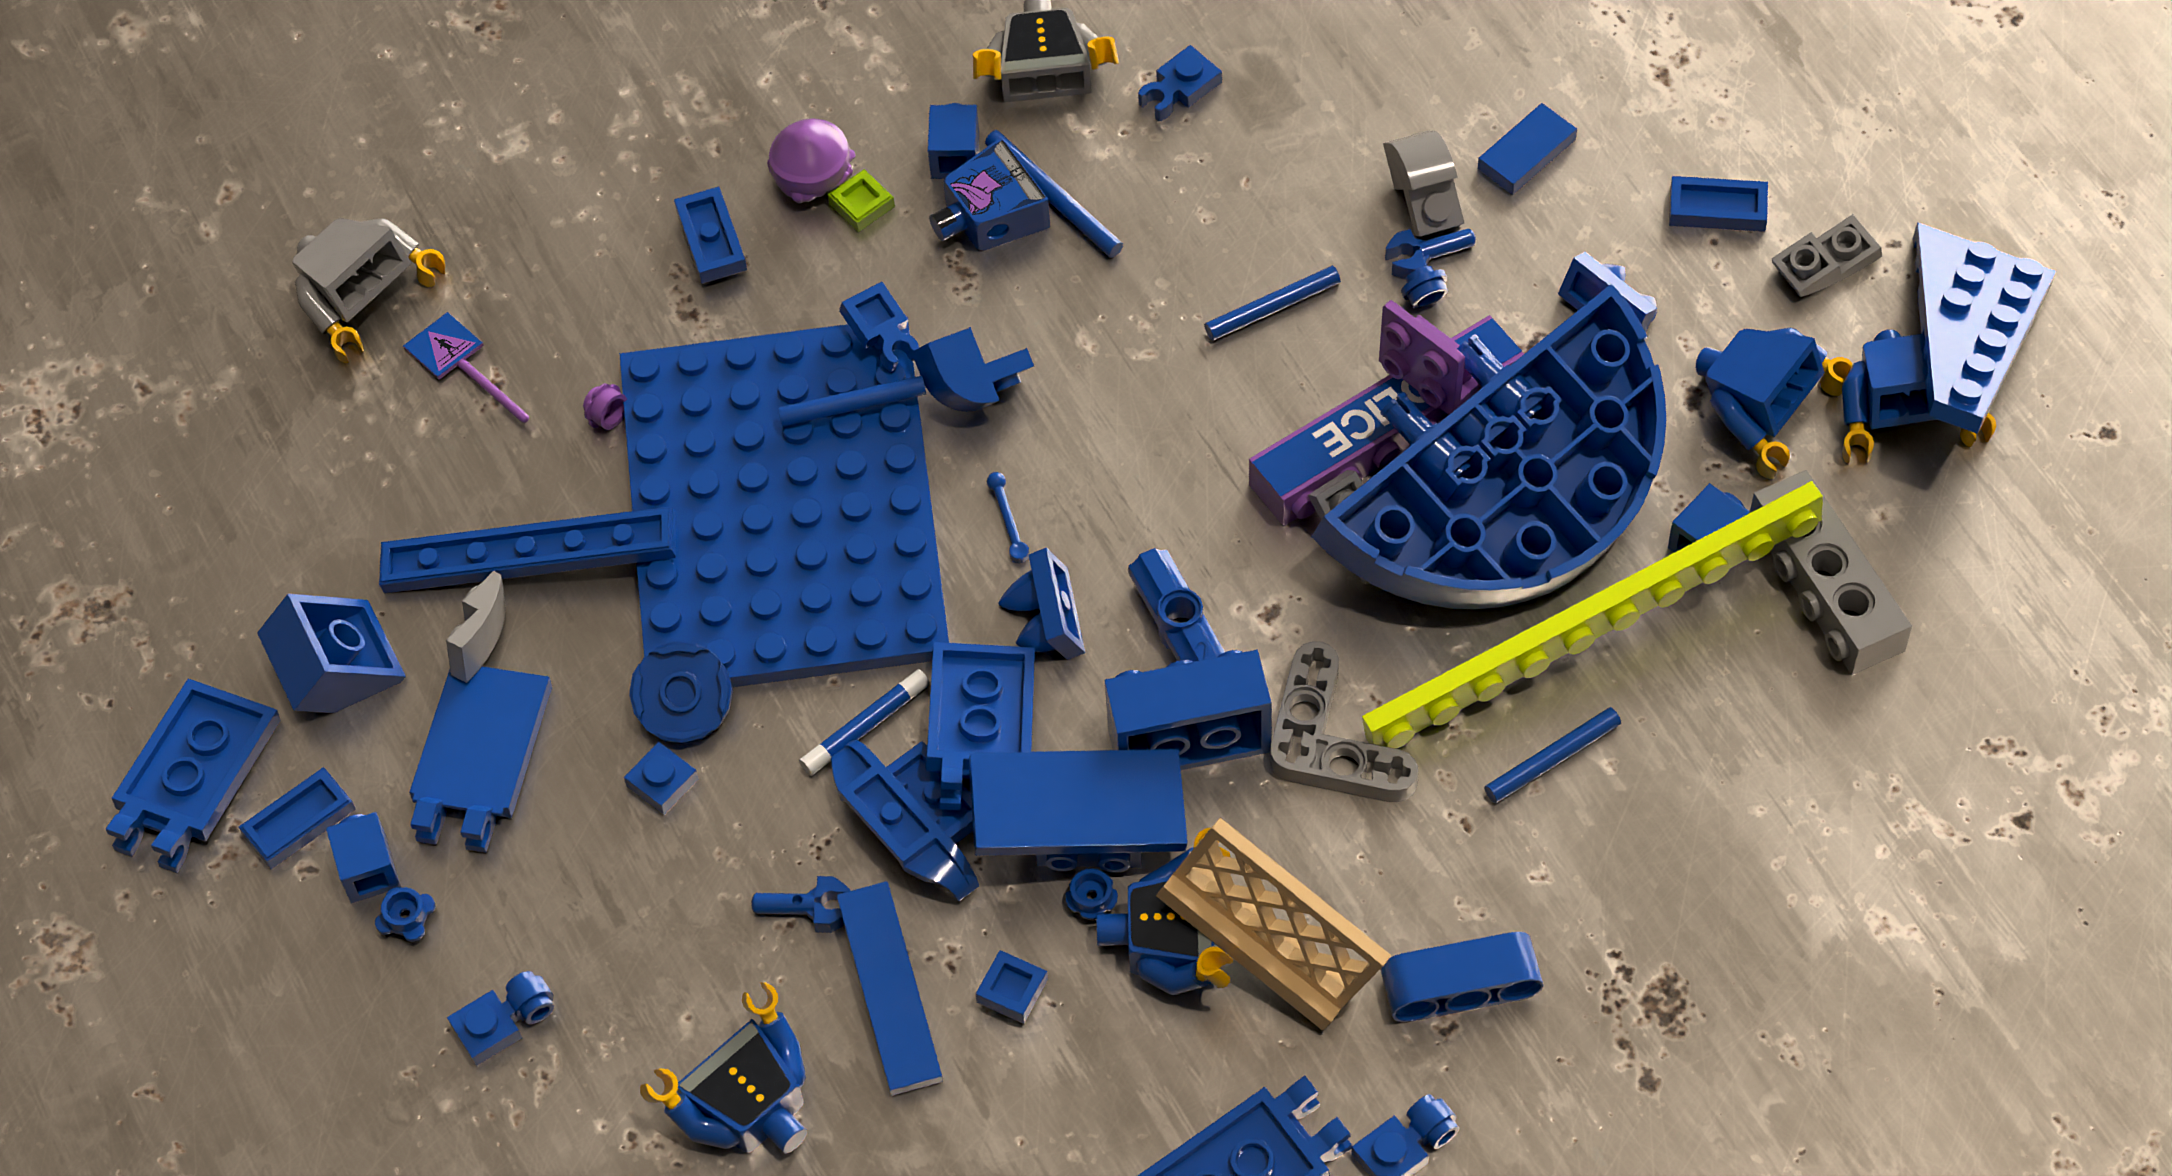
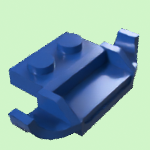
M856 739L847 743L844 748L831 756L833 778L842 802L845 801L896 857L903 870L922 881L944 886L951 891L958 901L978 888L979 883L971 865L956 845V843L973 831L971 793L962 784L960 810L940 809L942 771H926L927 745L923 741L887 767L862 742Z

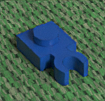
M1189 45L1156 70L1157 82L1148 83L1139 90L1138 104L1143 108L1151 101H1160L1154 107L1155 119L1158 122L1163 121L1172 114L1173 105L1178 101L1189 108L1222 83V71L1193 46Z
M883 282L841 302L839 312L865 349L876 343L881 348L880 361L888 371L896 370L899 362L892 352L895 349L903 350L908 358L914 361L911 352L919 348L918 342L913 336L901 332V330L906 328L908 318Z

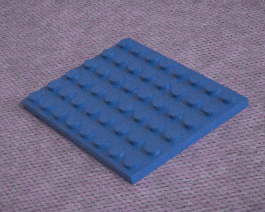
M907 322L906 328L901 330V332L910 335L909 324ZM846 324L619 353L623 395L627 397V400L623 403L632 511L672 506L676 514V558L637 563L644 657L659 645L675 641L698 643L717 655L729 672L733 688L932 662L933 642L949 643L918 396L782 427L778 408L915 377L914 363L903 350L895 349L892 351L899 362L896 370L890 372L880 361L881 348L876 343L865 349L850 326Z

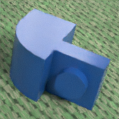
M971 327L929 342L911 352L920 376L922 375L925 387L930 394L946 407L964 412L977 411L1000 401L997 392L1021 383L1019 374L1034 367L1027 348L985 364Z

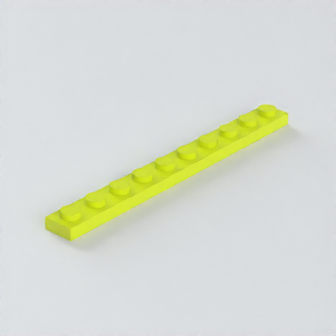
M1810 481L1362 716L1365 737L1368 743L1394 749L1402 747L1414 737L1415 733L1432 724L1443 725L1451 721L1459 714L1461 709L1478 700L1485 702L1495 698L1505 689V686L1522 677L1532 678L1541 674L1549 667L1551 662L1568 653L1574 655L1585 651L1594 643L1596 638L1612 630L1622 631L1629 628L1640 618V615L1657 606L1661 608L1671 606L1680 600L1686 591L1701 583L1712 584L1720 580L1728 573L1730 568L1747 559L1755 561L1764 557L1773 549L1774 545L1791 536L1798 538L1808 534L1817 526L1818 522L1822 521L1823 495L1813 481Z

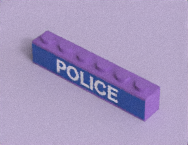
M1490 315L1451 338L1461 345L1465 341L1469 342V337L1476 334L1479 340L1504 367L1511 365L1524 355L1522 350ZM1388 375L1249 458V486L1284 527L1297 518L1304 519L1316 512L1308 494L1346 470L1356 471L1360 480L1376 470H1382L1408 449L1410 444L1380 414L1381 410L1393 398L1397 400V395L1405 392L1408 395L1407 397L1432 425L1440 423L1448 414L1439 407L1435 408L1427 404L1419 392L1402 378L1396 379Z

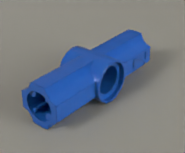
M1153 548L1139 554L1138 558L1128 566V573L1158 626L1161 643L1172 651L1177 661L1189 660L1196 662L1216 658L1224 653L1222 645L1203 614L1201 598L1189 589L1168 550ZM1180 617L1189 619V621L1184 623H1176L1172 620Z

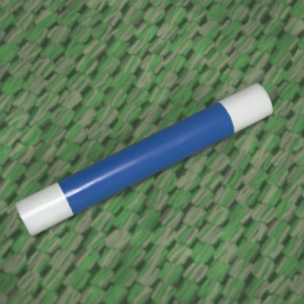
M917 669L799 759V763L805 772L810 776L814 775L831 761V756L844 748L847 743L862 738L930 685L927 676L920 669Z

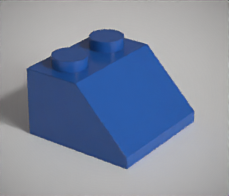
M287 594L257 632L294 711L336 713L400 684L406 677L368 600Z

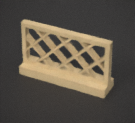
M1221 817L1188 854L1156 895L1322 1031L1334 1020L1339 1011L1385 965L1391 954ZM1217 840L1233 852L1236 858L1223 856ZM1230 873L1242 875L1247 887L1234 885ZM1261 879L1270 882L1278 889V892L1265 890ZM1272 908L1286 910L1290 921L1277 919ZM1304 914L1311 915L1321 924V927L1307 924ZM1315 942L1328 944L1332 955L1319 953ZM1346 948L1353 949L1366 961L1350 959Z

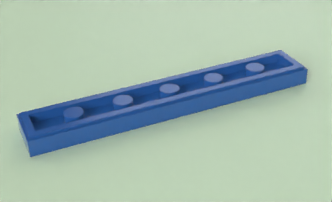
M672 506L385 541L381 542L379 585L384 593L483 582L493 571L501 574L502 579L676 558V514Z

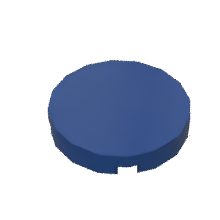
M675 641L659 645L643 658L632 674L629 696L635 716L647 731L664 741L686 744L706 738L721 726L730 711L733 688L729 672L716 654L698 643Z

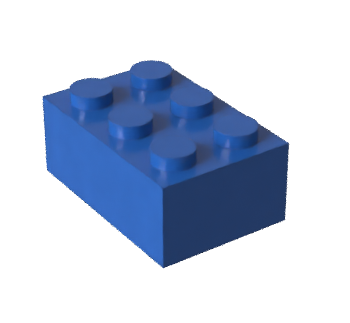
M1258 649L1247 652L1231 650L1220 654L1216 658L1196 662L1180 660L1169 664L1166 668L1145 672L1138 670L1125 671L1118 674L1115 678L1104 680L1108 732L1113 750L1179 749L1181 770L1271 753L1272 702Z

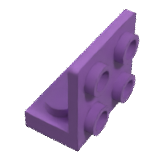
M1392 300L1383 306L1379 362L1389 375L1396 379L1402 378L1419 392L1427 404L1435 408H1441L1448 415L1481 389L1477 381L1464 368L1465 356L1457 350L1460 346L1458 343L1422 316L1413 317Z

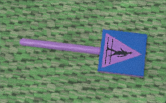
M448 312L403 345L410 355L439 380L458 366L523 423L529 420L527 413L466 361L468 357L484 346L483 342Z

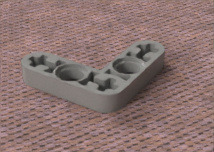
M1318 641L1303 644L1297 649L1293 657L1271 742L1270 765L1273 772L1279 778L1289 782L1386 802H1401L1410 798L1418 784V765L1409 753L1399 749L1324 734L1338 681L1339 657L1336 650L1329 644ZM1314 660L1323 662V668H1320L1318 672L1316 687L1308 685L1309 667L1313 665ZM1307 701L1316 705L1319 713L1314 719L1301 721L1296 719L1290 710L1296 703ZM1294 734L1302 737L1301 756L1297 757L1295 763H1290L1286 761V755L1291 752ZM1349 756L1357 761L1359 767L1353 774L1346 776L1336 774L1329 765L1336 757ZM1367 762L1374 763L1372 780L1365 779L1367 776ZM1392 768L1402 770V777L1398 779L1397 784L1388 782V775L1391 774Z

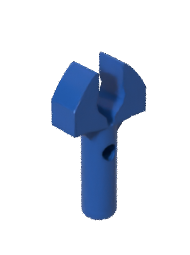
M1468 228L1423 241L1415 238L1411 229L1396 233L1387 244L1385 260L1397 258L1400 255L1411 256L1409 259L1392 262V275L1406 279L1413 271L1426 267L1432 258L1473 247L1476 243L1475 234Z
M817 876V886L807 894L755 893L751 900V907L756 914L807 915L814 921L816 933H832L844 926L840 908L827 909L824 907V904L831 900H837V894L851 890L833 876Z

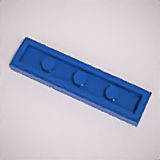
M888 881L837 894L839 908L891 1096L943 1082L941 1069Z

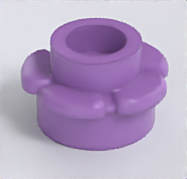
M604 383L592 388L583 402L584 416L588 420V424L594 428L601 426L607 430L615 428L625 417L623 402L627 400V397L621 393L620 388L615 384L609 385Z

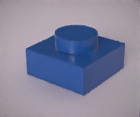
M660 742L624 776L626 786L663 815L699 780L696 769Z
M1000 950L975 994L976 1001L987 1008L1024 1024L1048 981V973L1040 967Z

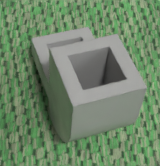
M1425 131L1383 143L1394 189L1404 190L1415 236L1420 237L1465 224L1454 179L1458 178L1448 147L1438 132Z

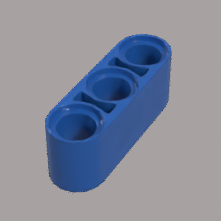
M1509 932L1398 954L1389 958L1380 969L1392 1017L1400 1022L1418 1021L1520 1001L1536 995L1544 987L1531 937L1525 932Z

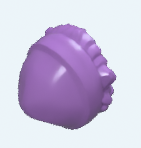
M811 118L790 124L776 136L769 151L767 164L778 187L786 195L792 197L795 202L802 203L809 202L816 197H821L826 191H831L845 183L853 173L850 162L856 155L849 148L844 133L835 124L826 120Z

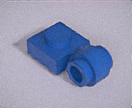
M531 971L519 973L506 985L507 996L505 1002L501 1003L494 990H491L447 1017L451 1027L476 1066L522 1039L520 1031L515 1025L516 1022L525 1020L528 1024H535L544 1020L554 1010L552 1003L554 995L541 976H535Z
M1431 1094L1425 1095L1416 1101L1406 1114L1411 1120L1409 1128L1406 1129L1394 1115L1352 1146V1155L1369 1176H1412L1429 1164V1155L1421 1147L1422 1145L1426 1146L1430 1143L1434 1149H1438L1447 1144L1458 1133L1459 1126L1455 1123L1456 1114L1443 1099H1435Z

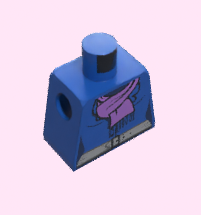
M1003 138L996 140L946 176L943 186L947 207L929 216L931 226L941 241L964 231L976 249L982 251L1051 227L1047 196Z

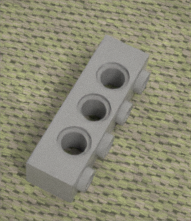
M1805 470L1754 492L1750 513L1810 481H1813L1815 485L1816 483L1808 471ZM1823 495L1822 521L1818 522L1817 526L1805 535L1807 537L1794 538L1791 536L1774 545L1770 553L1773 556L1774 567L1780 578L1785 582L1790 581L1798 593L1799 603L1805 616L1810 621L1816 620L1824 632L1827 648L1833 658L1837 661L1842 660L1851 675H1854L1905 652L1912 625ZM1817 571H1825L1833 576H1822ZM1843 610L1854 611L1858 613L1859 616L1847 615L1843 612Z

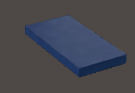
M1179 749L970 753L969 775L975 856L1186 851L1188 841Z

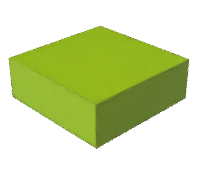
M865 169L828 194L829 205L858 233L895 207L894 197Z

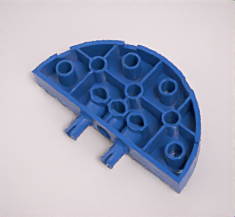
M1611 283L1514 363L1505 367L1486 348L1476 334L1469 337V342H1463L1457 350L1465 356L1464 368L1477 381L1481 389L1440 423L1433 425L1407 397L1408 395L1405 392L1397 395V400L1393 398L1381 410L1380 414L1392 424L1410 446L1322 518L1311 537L1332 558L1372 585L1399 597L1445 608L1487 609L1527 602L1551 593L1588 570L1608 551L1640 511L1653 479L1658 473L1665 445L1666 401L1661 371L1658 364L1654 365L1650 350L1645 342L1648 336L1629 303Z

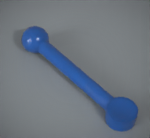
M993 472L987 478V485L995 492L1012 544L1009 549L1010 558L1015 563H1024L1029 558V547L1020 540L1004 491L1006 478L1002 473Z

